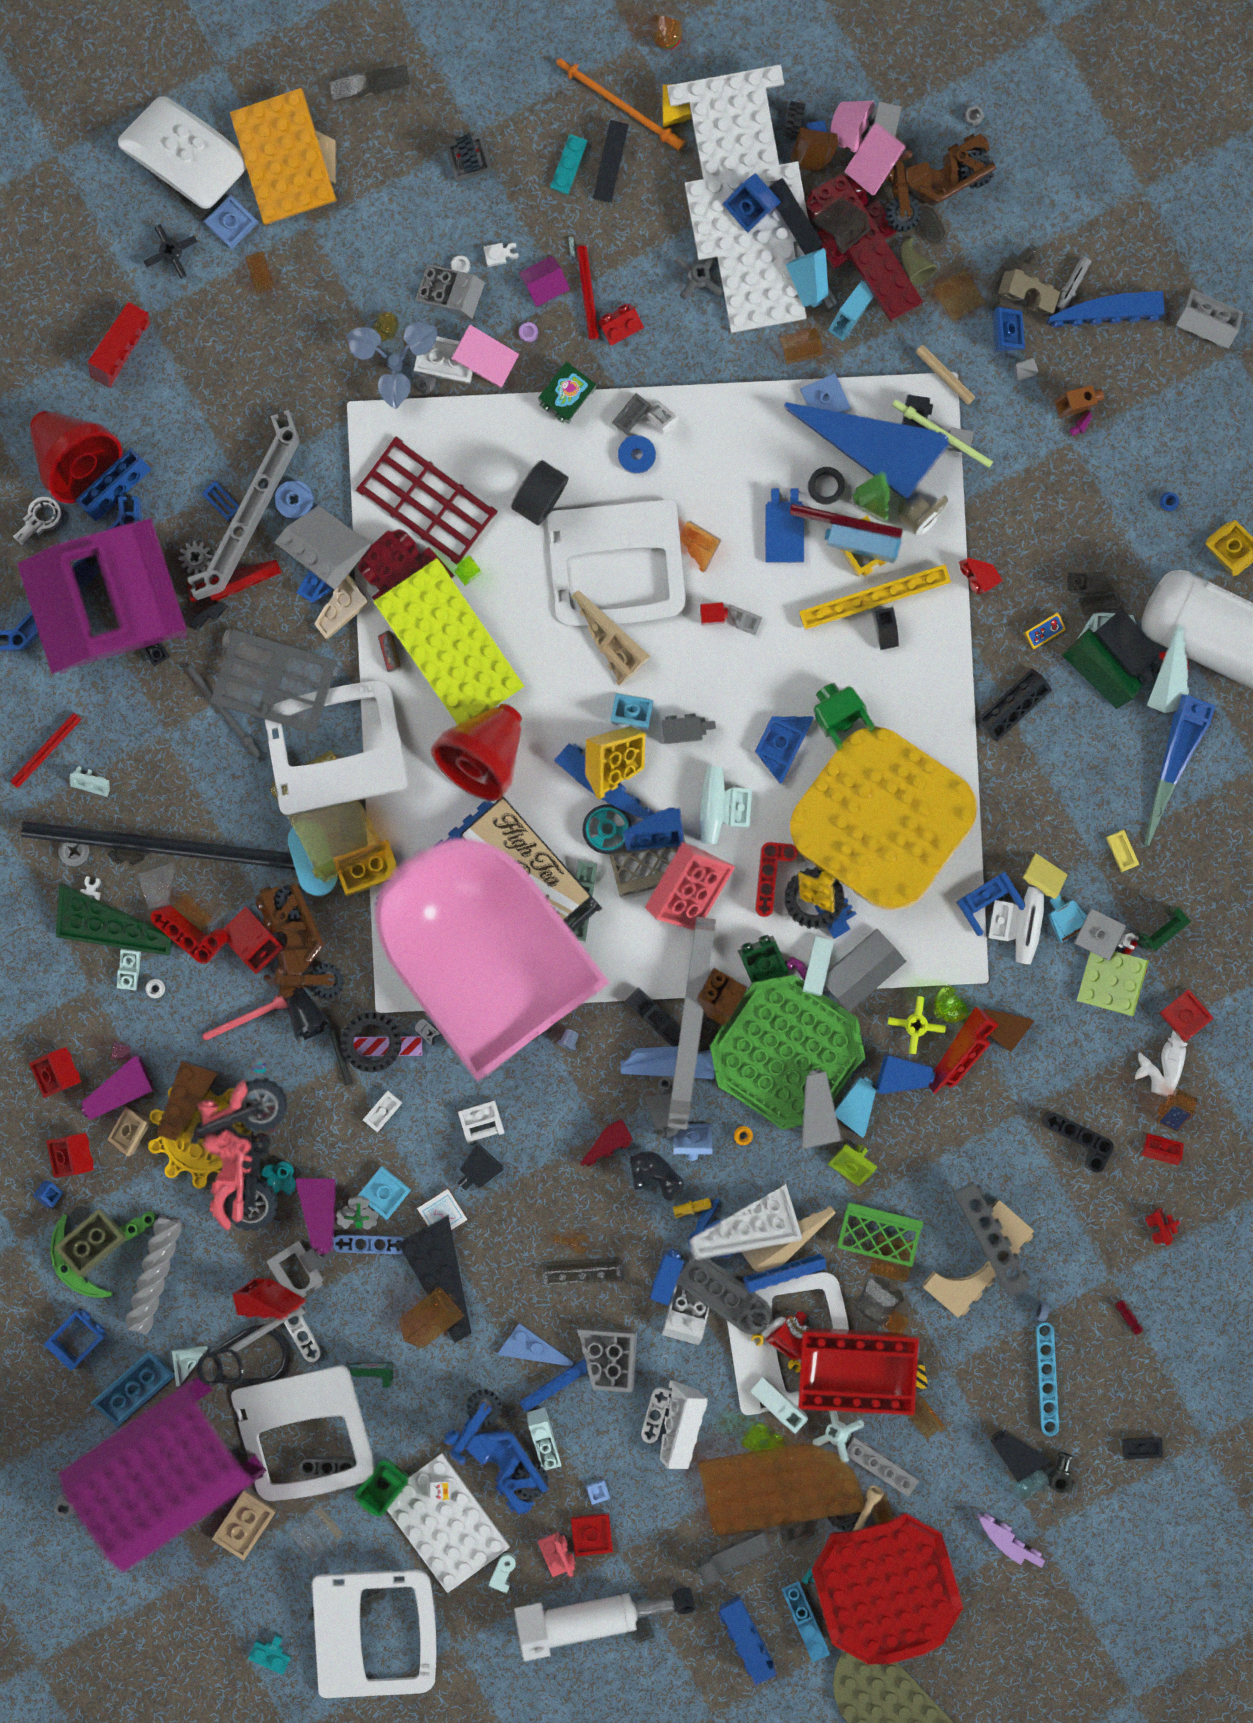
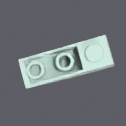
M763 1376L750 1390L766 1408L795 1434L808 1420L803 1410L798 1409L796 1404Z
M546 1408L527 1412L529 1429L541 1466L545 1471L560 1467L561 1461Z

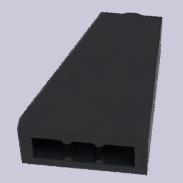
M999 1430L992 1435L991 1443L1017 1482H1020L1050 1462L1044 1453L1007 1430Z

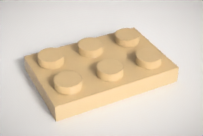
M244 1489L212 1540L244 1561L277 1510Z

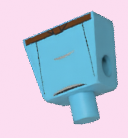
M1059 894L1056 899H1050L1054 910L1048 913V917L1059 943H1063L1079 933L1087 915L1074 900L1064 903Z

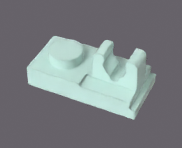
M78 766L76 771L70 774L71 787L108 796L110 791L109 780L103 777L92 776V770L89 769L86 774H82V768Z

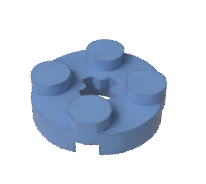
M301 481L284 482L275 493L277 510L286 518L297 520L307 514L313 507L314 497L312 492ZM290 496H299V502L291 505Z

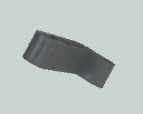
M759 1530L699 1558L696 1561V1567L704 1584L709 1585L719 1580L720 1574L769 1552L772 1546L765 1531Z

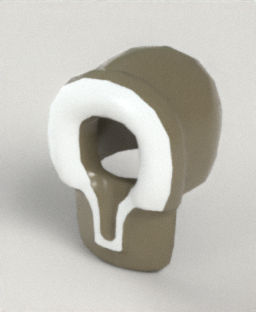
M912 493L907 500L904 499L898 509L899 519L906 527L912 530L913 534L916 536L922 535L935 524L937 516L946 508L948 498L944 495L933 506H930L919 494Z

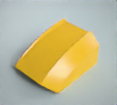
M1236 520L1225 523L1207 538L1205 545L1232 576L1239 575L1253 563V537Z

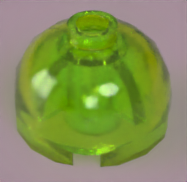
M948 984L935 995L933 1002L935 1009H933V1012L938 1019L942 1018L945 1022L953 1024L968 1018L969 1011L963 999H959L954 994L957 990Z

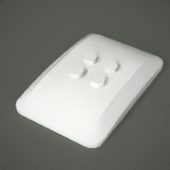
M163 96L155 99L118 138V146L122 151L196 205L205 209L212 207L247 170L242 151L190 111Z

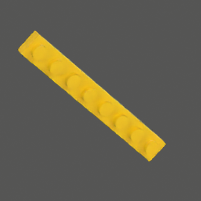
M944 564L799 611L804 630L950 584L951 580Z

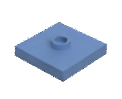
M230 194L204 220V223L232 250L258 224V221Z
M836 373L800 388L806 405L809 407L840 413L851 409Z

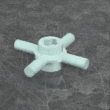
M829 1411L832 1424L826 1428L825 1435L813 1439V1444L817 1447L830 1441L832 1444L837 1445L841 1462H848L845 1443L849 1441L851 1432L864 1427V1423L862 1420H858L846 1426L845 1423L839 1422L837 1411Z

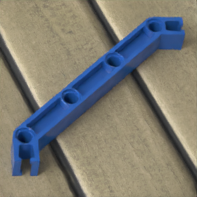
M132 496L134 511L126 512V497H118L119 517L107 530L127 525L126 522L131 517L135 519V522L142 521L141 499L138 496ZM97 555L81 558L71 567L79 593L101 571L99 561H97L95 566H90L89 564L90 559L97 557ZM32 610L13 630L0 631V640L1 636H9V645L0 646V652L26 650L39 637ZM18 636H22L23 642L17 646L15 640Z

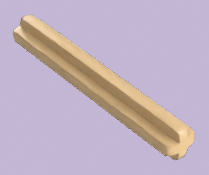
M921 345L916 350V354L966 404H970L975 399V396L924 345Z

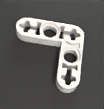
M658 1387L652 1392L641 1432L642 1439L647 1443H653L658 1439L666 1408H670L667 1405V1399L657 1401L655 1394L663 1392V1396L669 1397V1394L672 1393L670 1389ZM652 1410L660 1412L661 1416L658 1420L650 1418ZM647 1422L655 1425L659 1424L658 1427H653L655 1436H651V1438H647L645 1431L648 1432L650 1429V1424H647Z

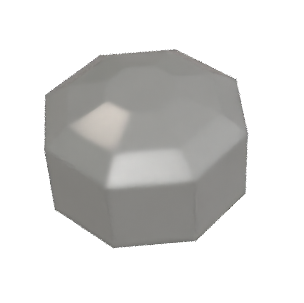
M978 106L969 107L964 115L965 122L970 126L979 125L984 117L983 110Z

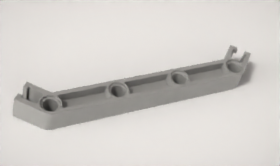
M289 410L284 411V418L288 421L289 426L281 429L278 425L280 423L278 414L270 416L276 436L207 571L187 578L193 588L191 589L192 594L197 600L214 595L225 589L299 445V435ZM287 435H293L291 440H284ZM263 482H268L266 488H260ZM238 530H244L241 536H235ZM213 578H219L217 584H211ZM206 583V587L195 590L196 584Z
M696 918L668 1119V1127L687 1130L703 1008L698 1002L697 996L708 979L716 919Z

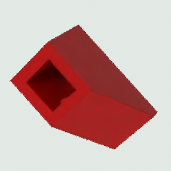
M966 558L958 562L961 572L968 578L971 589L977 595L987 592L1003 581L993 564L972 558Z

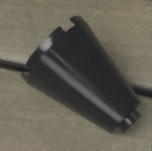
M296 988L293 991L294 995L286 998L294 1037L297 1041H300L301 1037L304 1040L322 1033L325 1025L328 1027L331 1025L328 1017L303 988Z

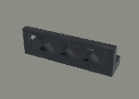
M1032 668L976 721L997 742L1048 695L1052 689L1045 678ZM1043 685L1045 688L1040 693H1037V689ZM1026 699H1029V703L1026 706L1022 707L1023 702ZM1012 712H1015V716L1011 720H1008L1009 715ZM998 725H1001V729L995 734L993 730Z

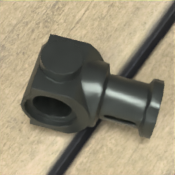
M1058 1452L1057 1466L1053 1467L1050 1474L1047 1473L1045 1485L1053 1488L1058 1493L1072 1492L1074 1480L1070 1479L1072 1472L1069 1470L1075 1456L1065 1452ZM1057 1479H1064V1483L1061 1486H1055Z

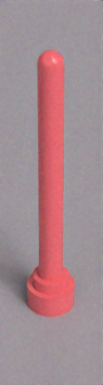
M275 996L273 1002L204 1033L202 1038L209 1040L274 1009L283 1010L288 1007L286 998L283 999L282 996Z

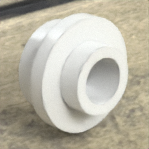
M152 979L146 985V993L151 998H159L165 992V985L159 979ZM154 985H157L159 987L158 992L153 991L152 988Z

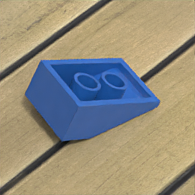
M670 807L660 810L624 830L623 835L627 852L680 847L682 842L684 843L680 808Z

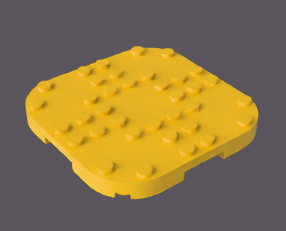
M874 727V730L871 732L867 728H863L852 733L843 741V748L835 752L798 802L791 816L790 833L794 846L806 860L846 885L869 904L888 911L905 909L917 903L924 896L941 869L972 830L977 814L976 798L972 788L962 777L897 733L883 727Z

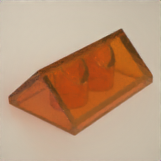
M439 1286L398 1320L404 1342L425 1348L464 1315Z

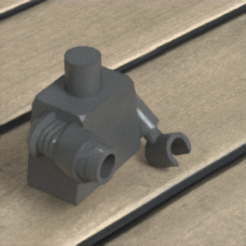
M667 1078L661 1079L658 1083L660 1095L645 1098L655 1127L651 1134L658 1135L655 1138L656 1142H659L662 1138L673 1137L680 1130L668 1127L673 1082ZM692 1102L690 1103V1110L693 1109Z

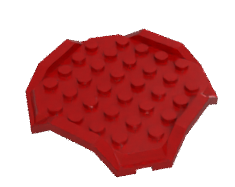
M907 1512L889 1521L854 1531L831 1532L824 1544L823 1550L811 1567L832 1644L868 1665L892 1664L929 1653L944 1643L963 1610L960 1593L942 1532L921 1522L918 1518Z

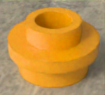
M740 1126L734 1132V1139L739 1145H748L753 1139V1133L750 1128ZM740 1133H747V1137L745 1139H741Z

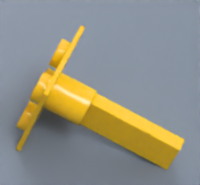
M824 870L817 879L799 872L800 898L805 902L819 906L823 910L834 912L833 887L831 885L836 879Z

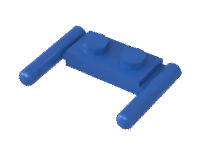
M1005 871L956 901L977 936H982L984 932L973 914L1007 892L1010 893L1020 910L1025 908L1024 901Z

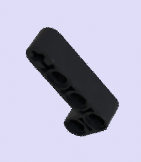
M1054 1112L1044 1113L1041 1119L1043 1126L1089 1148L1090 1151L1085 1160L1086 1167L1095 1173L1103 1171L1114 1149L1113 1142L1110 1139ZM1048 1118H1053L1055 1121L1060 1122V1125L1050 1124L1047 1120ZM1068 1124L1073 1126V1131L1070 1134H1066L1064 1131L1065 1126ZM1088 1132L1090 1140L1084 1143L1082 1135ZM1102 1141H1106L1108 1144L1107 1149L1104 1151L1099 1149ZM1098 1158V1167L1092 1168L1091 1161Z

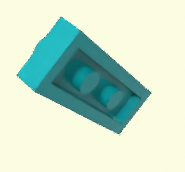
M569 134L550 186L551 190L569 195L588 140Z

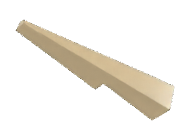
M577 591L571 597L576 599L581 609L579 611L581 616H585L589 624L587 628L601 654H605L609 662L608 668L613 670L617 677L616 683L620 686L645 664L650 655L583 593Z

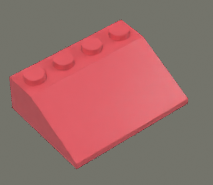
M682 842L645 908L657 920L695 931L696 918H706L735 866L698 847Z

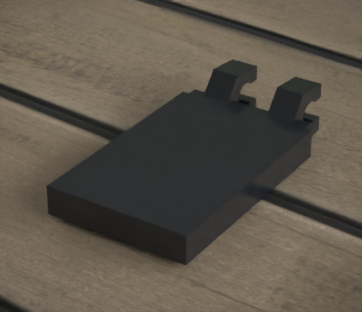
M1123 608L1094 632V635L1130 677L1134 675L1143 686L1154 679L1149 670L1145 668L1150 666L1156 674L1160 672L1164 662L1161 658H1158L1160 656L1158 653L1160 652Z

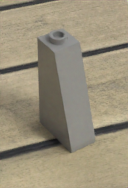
M821 1069L810 1071V1075L805 1077L802 1149L841 1141L826 1072L821 1073Z

